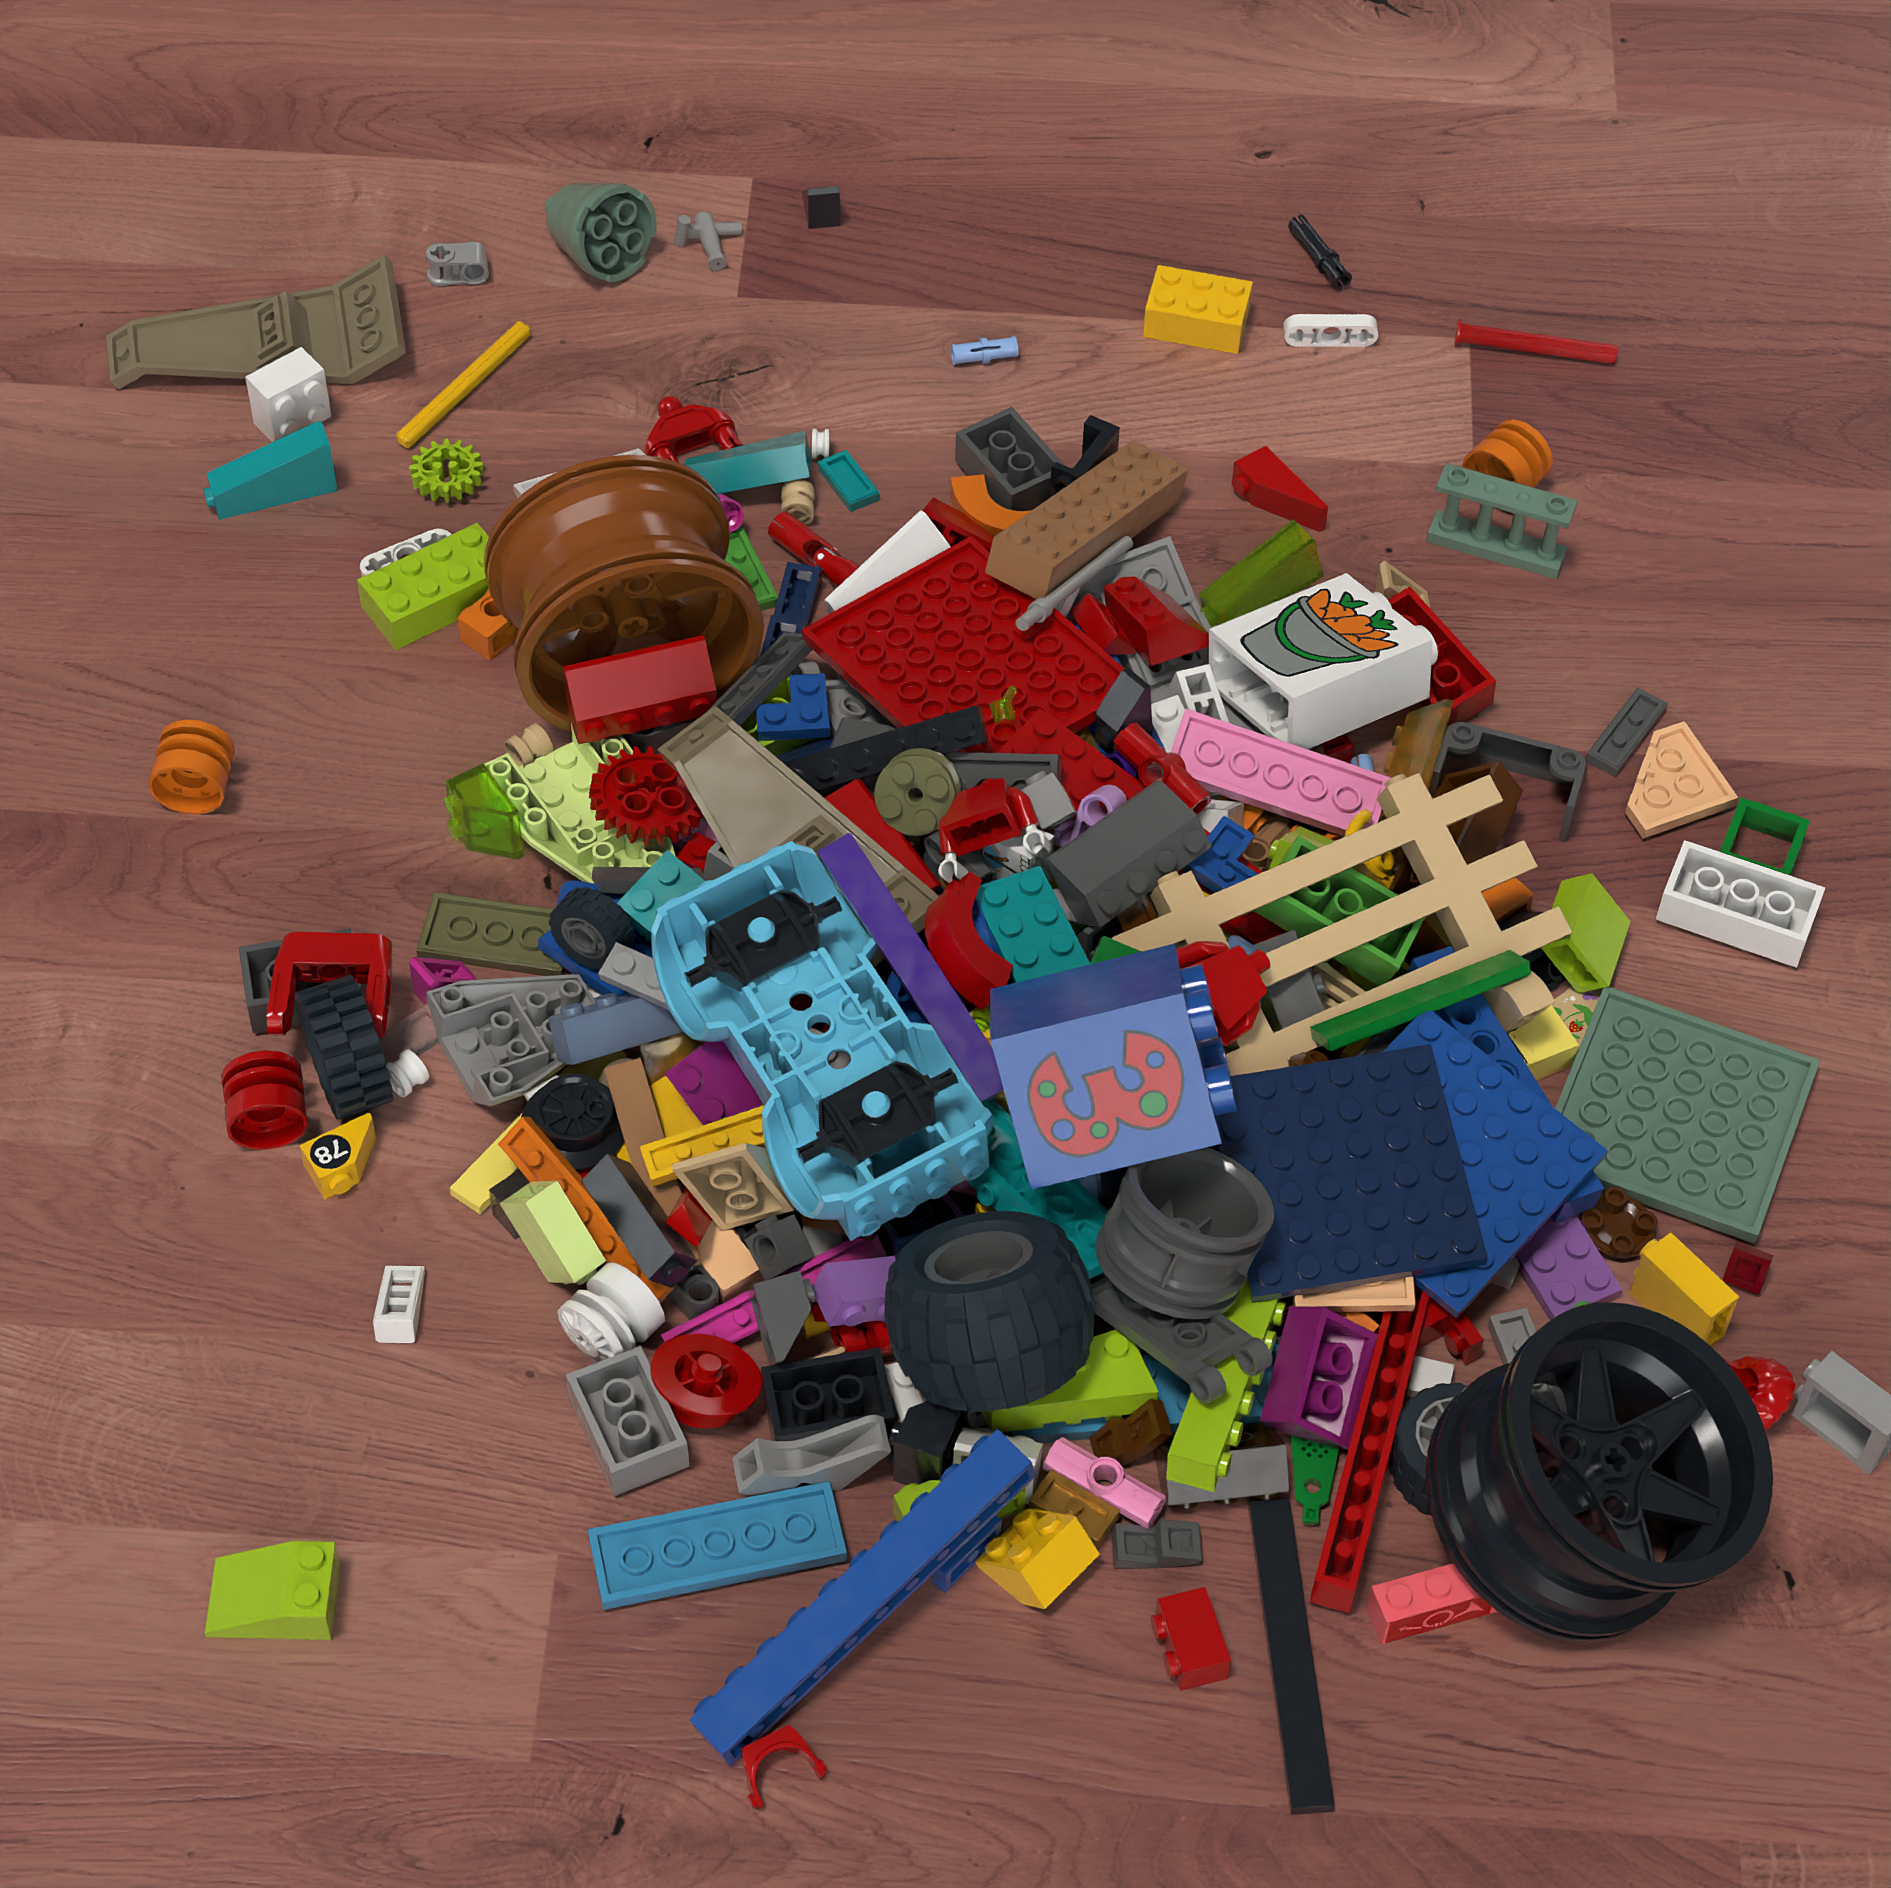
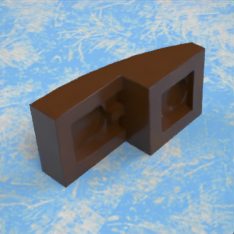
M1150 1398L1127 1419L1116 1417L1110 1419L1089 1439L1093 1454L1096 1457H1110L1118 1461L1121 1466H1124L1151 1452L1172 1437L1173 1434L1163 1401Z

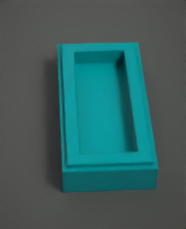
M847 450L817 461V470L850 513L880 500V492Z

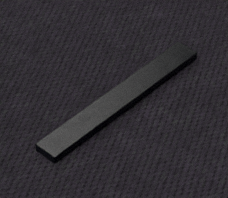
M1290 1499L1249 1501L1248 1512L1290 1814L1333 1812L1334 1799Z

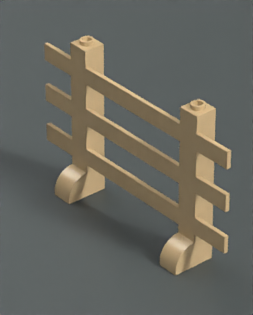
M1419 773L1406 778L1405 774L1397 775L1384 783L1386 788L1377 797L1387 819L1207 897L1204 896L1192 871L1180 876L1177 871L1171 872L1157 880L1158 886L1150 895L1160 917L1114 936L1111 939L1139 951L1175 944L1176 949L1196 941L1223 942L1230 948L1219 925L1398 847H1402L1421 884L1420 886L1265 953L1270 960L1271 967L1259 976L1266 987L1271 986L1434 913L1438 916L1456 952L1273 1033L1260 1008L1253 1028L1229 1046H1225L1228 1051L1226 1058L1231 1076L1290 1067L1288 1061L1291 1056L1322 1046L1312 1039L1310 1027L1508 950L1524 956L1572 933L1559 906L1501 931L1481 892L1538 867L1529 848L1523 840L1467 865L1447 826L1503 801L1490 774L1432 799ZM1532 971L1525 977L1481 993L1506 1033L1531 1022L1555 1003L1545 983Z

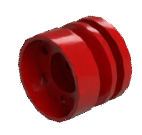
M255 1051L234 1058L224 1067L221 1080L226 1105L224 1108L228 1137L236 1145L257 1150L275 1149L291 1144L304 1135L308 1127L305 1098L303 1096L305 1093L301 1064L293 1056L280 1051Z

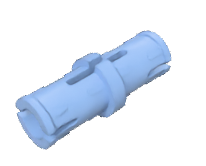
M1016 336L988 340L985 337L979 338V342L951 344L950 346L953 365L982 361V364L990 363L992 359L1018 357Z

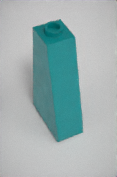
M322 421L314 422L207 472L209 487L203 488L208 508L215 507L219 520L338 491L331 447Z
M801 431L688 458L685 460L684 465L703 476L715 489L716 493L719 494L810 477L812 460L806 431Z

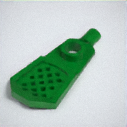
M1290 1435L1295 1500L1303 1506L1302 1523L1308 1526H1315L1319 1522V1508L1328 1504L1339 1448ZM1312 1483L1317 1485L1320 1490L1311 1493L1306 1490L1305 1486Z

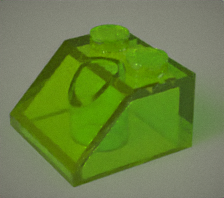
M484 763L445 781L447 797L443 798V802L450 816L446 823L449 832L455 840L461 839L469 851L517 860L524 857L519 811Z

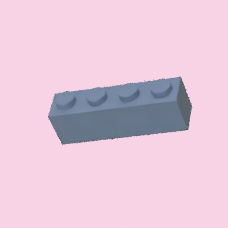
M616 993L601 995L594 998L595 1004L584 1007L581 1003L566 1005L560 1008V1014L548 1017L557 1061L570 1065L683 1032L670 1010L631 993L617 997Z

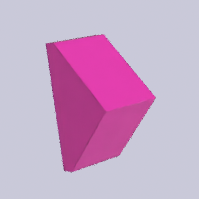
M412 957L409 962L414 994L429 1011L430 1008L426 998L427 991L462 980H478L462 961Z

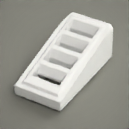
M385 1266L373 1318L377 1342H415L425 1276L424 1266ZM393 1283H412V1286H401V1285H392V1284H393Z

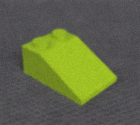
M290 1541L217 1557L213 1572L205 1636L219 1638L331 1640L341 1566L336 1543L329 1541Z

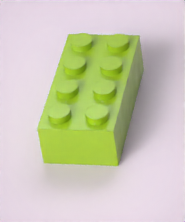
M478 523L357 579L362 609L395 650L456 622L461 612L477 602L489 589L484 572V553L489 536Z

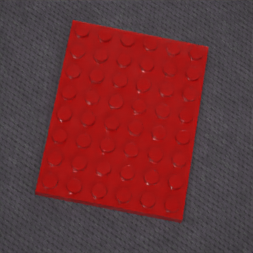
M972 536L801 629L802 640L897 728L975 705L980 706L989 742L956 751L964 753H997L1039 708L1073 733H1076L1095 722L1096 710L1121 671L1125 669L1055 608L1052 614L1043 622H1036L1025 631L1018 629L1016 620L1027 612L1028 606L1036 599L985 573L990 552Z

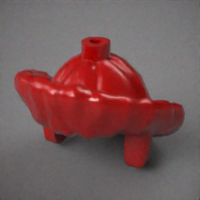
M1745 1356L1732 1362L1723 1358L1748 1391L1760 1415L1764 1429H1769L1773 1423L1781 1418L1782 1413L1788 1410L1789 1402L1794 1398L1795 1382L1793 1381L1792 1373L1788 1370L1787 1366L1780 1364L1773 1358Z

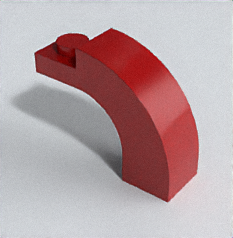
M969 871L959 881L952 880L944 892L927 907L924 921L925 935L930 953L949 983L964 998L983 1010L990 1004V989L1007 985L1013 965L991 950L983 942L975 929L972 919V908L982 879Z

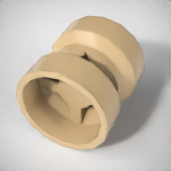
M803 479L784 483L781 488V512H789L805 525L813 521L814 486Z
M536 723L525 728L520 737L514 735L504 741L503 744L505 752L511 756L518 767L522 765L525 767L527 764L533 763L534 759L546 756L553 751V745L549 736Z

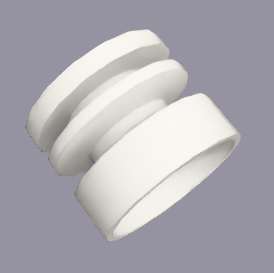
M609 1262L586 1283L587 1290H578L571 1297V1300H567L557 1311L558 1319L565 1333L579 1350L594 1363L636 1348V1342H644L665 1322L664 1312L659 1301L641 1279L627 1268L617 1263Z

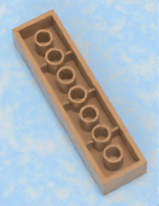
M1131 441L993 538L985 573L1035 599L1045 598L1123 536L1133 538L1178 505L1188 469L1178 465L1171 458L1162 457L1150 451L1143 444Z

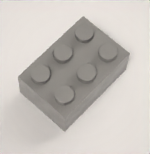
M641 1346L566 1374L569 1401L613 1496L689 1467L688 1443L668 1401L657 1391L652 1382L650 1364Z

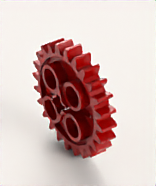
M635 746L632 755H628L627 752L621 749L619 751V759L611 755L607 756V764L599 763L597 773L592 774L589 789V798L591 799L590 810H596V821L605 820V830L616 828V838H620L624 834L630 835L629 841L631 844L637 838H643L645 846L649 845L651 839H656L658 844L663 846L665 837H669L676 843L678 842L679 833L687 837L690 836L691 827L698 829L700 818H704L703 813L680 774L665 762L660 754H654L652 746L648 747L646 753H641L638 747Z

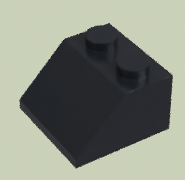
M930 1401L910 1407L903 1422L898 1420L895 1422L889 1439V1444L893 1445L889 1457V1463L893 1465V1481L907 1486L912 1483L922 1484L930 1480H940L943 1473L953 1464L955 1443L963 1427L968 1425V1411L951 1409L933 1404Z

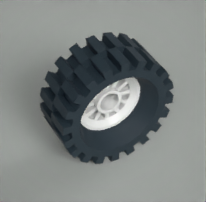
M347 975L295 992V1003L301 1020L302 1031L307 1041L306 1044L311 1054L315 1071H317L322 1090H324L326 1100L330 1104L335 1118L339 1120L393 1102V1089L390 1083L389 1071L385 1064L384 1053L381 1050L372 1017L367 1010L363 995L361 996L360 988L355 982V978Z

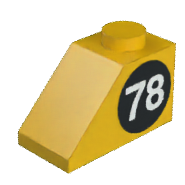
M369 1112L299 1145L304 1168L324 1200L335 1194H343L360 1182L376 1141L373 1118Z

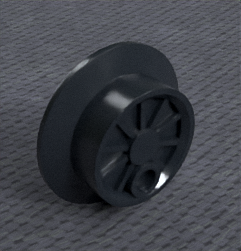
M568 1074L551 1080L533 1094L526 1103L521 1117H531L576 1171L593 1169L606 1154L615 1156L625 1143L609 1087L590 1076Z

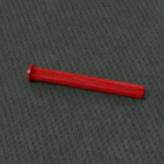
M1458 319L1454 345H1458L1461 342L1609 364L1615 363L1618 355V346L1613 344L1462 323L1461 319Z

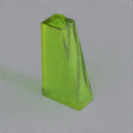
M1293 519L1198 594L1202 606L1200 612L1205 614L1211 626L1214 624L1218 626L1289 597L1318 581L1324 575L1316 540Z

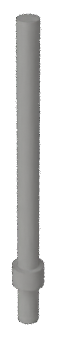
M1123 536L1045 598L1040 597L1028 606L1027 612L1016 620L1018 629L1025 631L1034 623H1040L1047 619L1057 605L1133 546L1132 539L1129 536Z

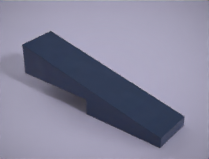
M787 562L774 615L770 616L760 657L784 632L801 634V629L809 625L822 584L821 567Z

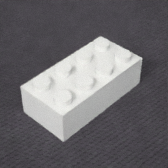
M1684 840L1664 890L1656 920L1797 968L1825 887Z

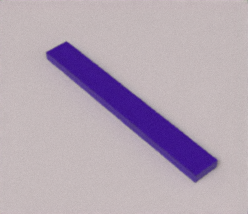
M849 832L818 850L819 859L870 937L875 941L878 949L927 1024H930L981 1103L984 1105L1004 1093L993 1048L852 834Z

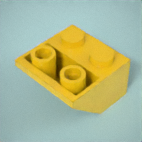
M1029 1508L1017 1514L1012 1521L1013 1524L1001 1536L994 1538L986 1545L985 1552L975 1563L978 1568L1021 1604L1046 1609L1100 1553L1076 1516Z

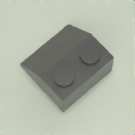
M800 1271L753 1284L748 1291L769 1366L781 1364L784 1361L811 1311L812 1302H815L809 1278L803 1280Z

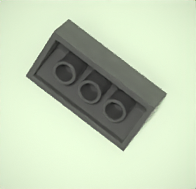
M1156 780L1045 860L1069 909L1077 921L1076 923L1102 927L1158 886V879L1171 872H1178L1212 846L1198 816L1161 780Z

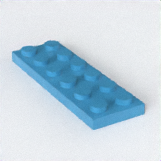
M830 1481L587 1529L603 1610L847 1561V1551Z

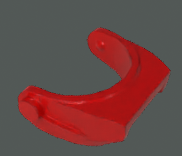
M790 1725L741 1748L747 1786L750 1793L747 1795V1799L752 1808L756 1807L757 1810L763 1808V1802L756 1788V1772L760 1761L770 1753L780 1750L797 1753L808 1761L819 1779L825 1776L827 1768L823 1760H818L805 1740Z

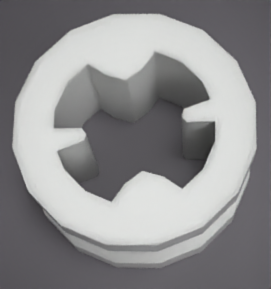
M813 428L812 458H817L818 455H823L824 458L829 457V429H825L824 432H818L817 429Z

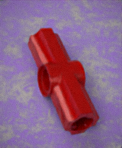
M1137 722L1129 724L1124 730L1119 732L1113 741L1115 743L1114 748L1138 770L1139 779L1145 787L1156 780H1161L1196 815L1206 809L1211 802V794L1186 771L1185 762L1180 755L1173 752L1167 753Z

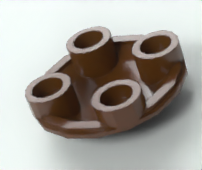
M1619 1187L1608 1188L1605 1193L1601 1194L1595 1207L1580 1213L1579 1217L1582 1226L1589 1234L1598 1251L1607 1256L1617 1258L1638 1256L1643 1247L1654 1239L1658 1222L1656 1216L1648 1211L1641 1202L1629 1197Z

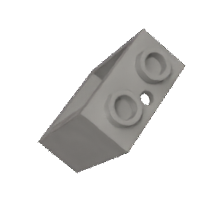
M1831 1351L1821 1362L1818 1359H1814L1804 1371L1802 1378L1805 1381L1794 1394V1398L1798 1401L1792 1416L1870 1475L1891 1453V1395L1835 1352Z

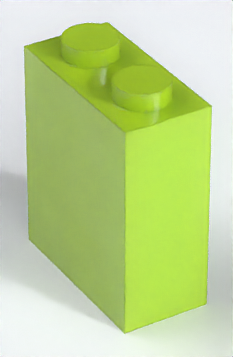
M1592 873L1562 880L1552 909L1559 906L1572 933L1541 947V949L1578 993L1609 987L1631 921Z

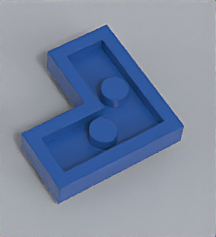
M825 673L789 675L791 703L760 704L756 708L758 741L830 737Z
M1223 816L1208 835L1212 847L1186 865L1183 872L1192 871L1196 881L1215 893L1258 875V873L1238 861L1252 843L1255 835L1228 817Z

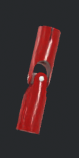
M781 512L773 519L784 528H781L773 521L769 525L768 535L805 564L821 567V573L827 575L836 587H839L860 567L854 561L840 557V553L833 545L789 512Z

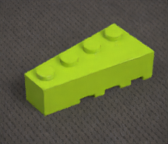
M1115 1329L1093 1337L1089 1347L1090 1355L1086 1364L1076 1372L1072 1379L1056 1391L1025 1405L1003 1410L984 1411L982 1414L988 1428L993 1432L997 1429L1000 1432L1043 1428L1044 1424L1065 1422V1425L1081 1424L1083 1419L1105 1417V1421H1109L1113 1417L1122 1419V1415L1133 1414L1149 1399L1158 1400L1159 1391L1136 1344Z

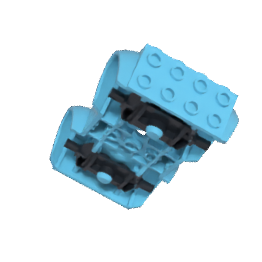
M793 840L782 846H775L755 860L739 864L731 872L715 880L705 881L697 889L681 897L672 898L656 909L657 916L651 929L652 955L656 976L665 1002L675 1021L690 1038L707 1042L724 1041L765 1106L762 1111V1129L771 1166L785 1195L802 1215L819 1220H838L850 1241L859 1236L871 1235L883 1223L895 1217L900 1218L910 1214L917 1205L930 1198L937 1199L944 1196L951 1187L960 1182L976 1179L983 1174L985 1169L990 1167L987 1138L995 1123L993 1115L988 1108L983 1106L930 1024L911 1023L870 963L878 950L875 941L864 930L812 848L795 844ZM797 994H807L812 998L813 1002L807 1010L797 1011L790 1006L791 999ZM818 1022H824L830 1026L826 1033L820 1035L809 1031L810 1027ZM843 1051L851 1057V1061L845 1068L835 1069L828 1064L829 1056L834 1052Z

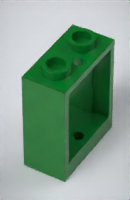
M1741 797L1719 852L1791 875L1810 820ZM1740 826L1791 842L1792 844L1783 868L1779 869L1730 852Z

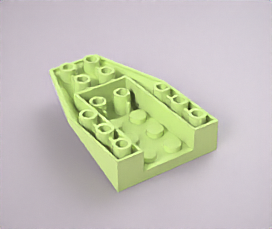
M571 724L573 742L552 751L546 756L534 759L533 763H529L525 767L523 765L518 767L508 753L476 767L479 794L531 847L582 882L594 883L592 880L593 867H651L667 850L675 855L672 841L669 837L664 838L663 846H660L656 839H651L649 845L645 846L643 838H637L631 844L629 841L630 835L624 834L622 837L616 838L617 829L605 830V820L596 821V810H590L591 799L589 798V789L592 774L597 773L598 764H607V756L609 755L619 759V751L621 749L627 752L628 755L633 754L632 748L622 735L578 745Z

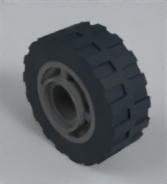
M579 887L574 888L550 914V932L555 937L558 946L565 951V954L575 959L577 963L588 966V968L593 970H600L616 942L630 948L635 939L633 937L634 927L630 923L629 916L624 913V909L617 905L611 897L605 896L596 889L591 890L589 887H583L582 889Z

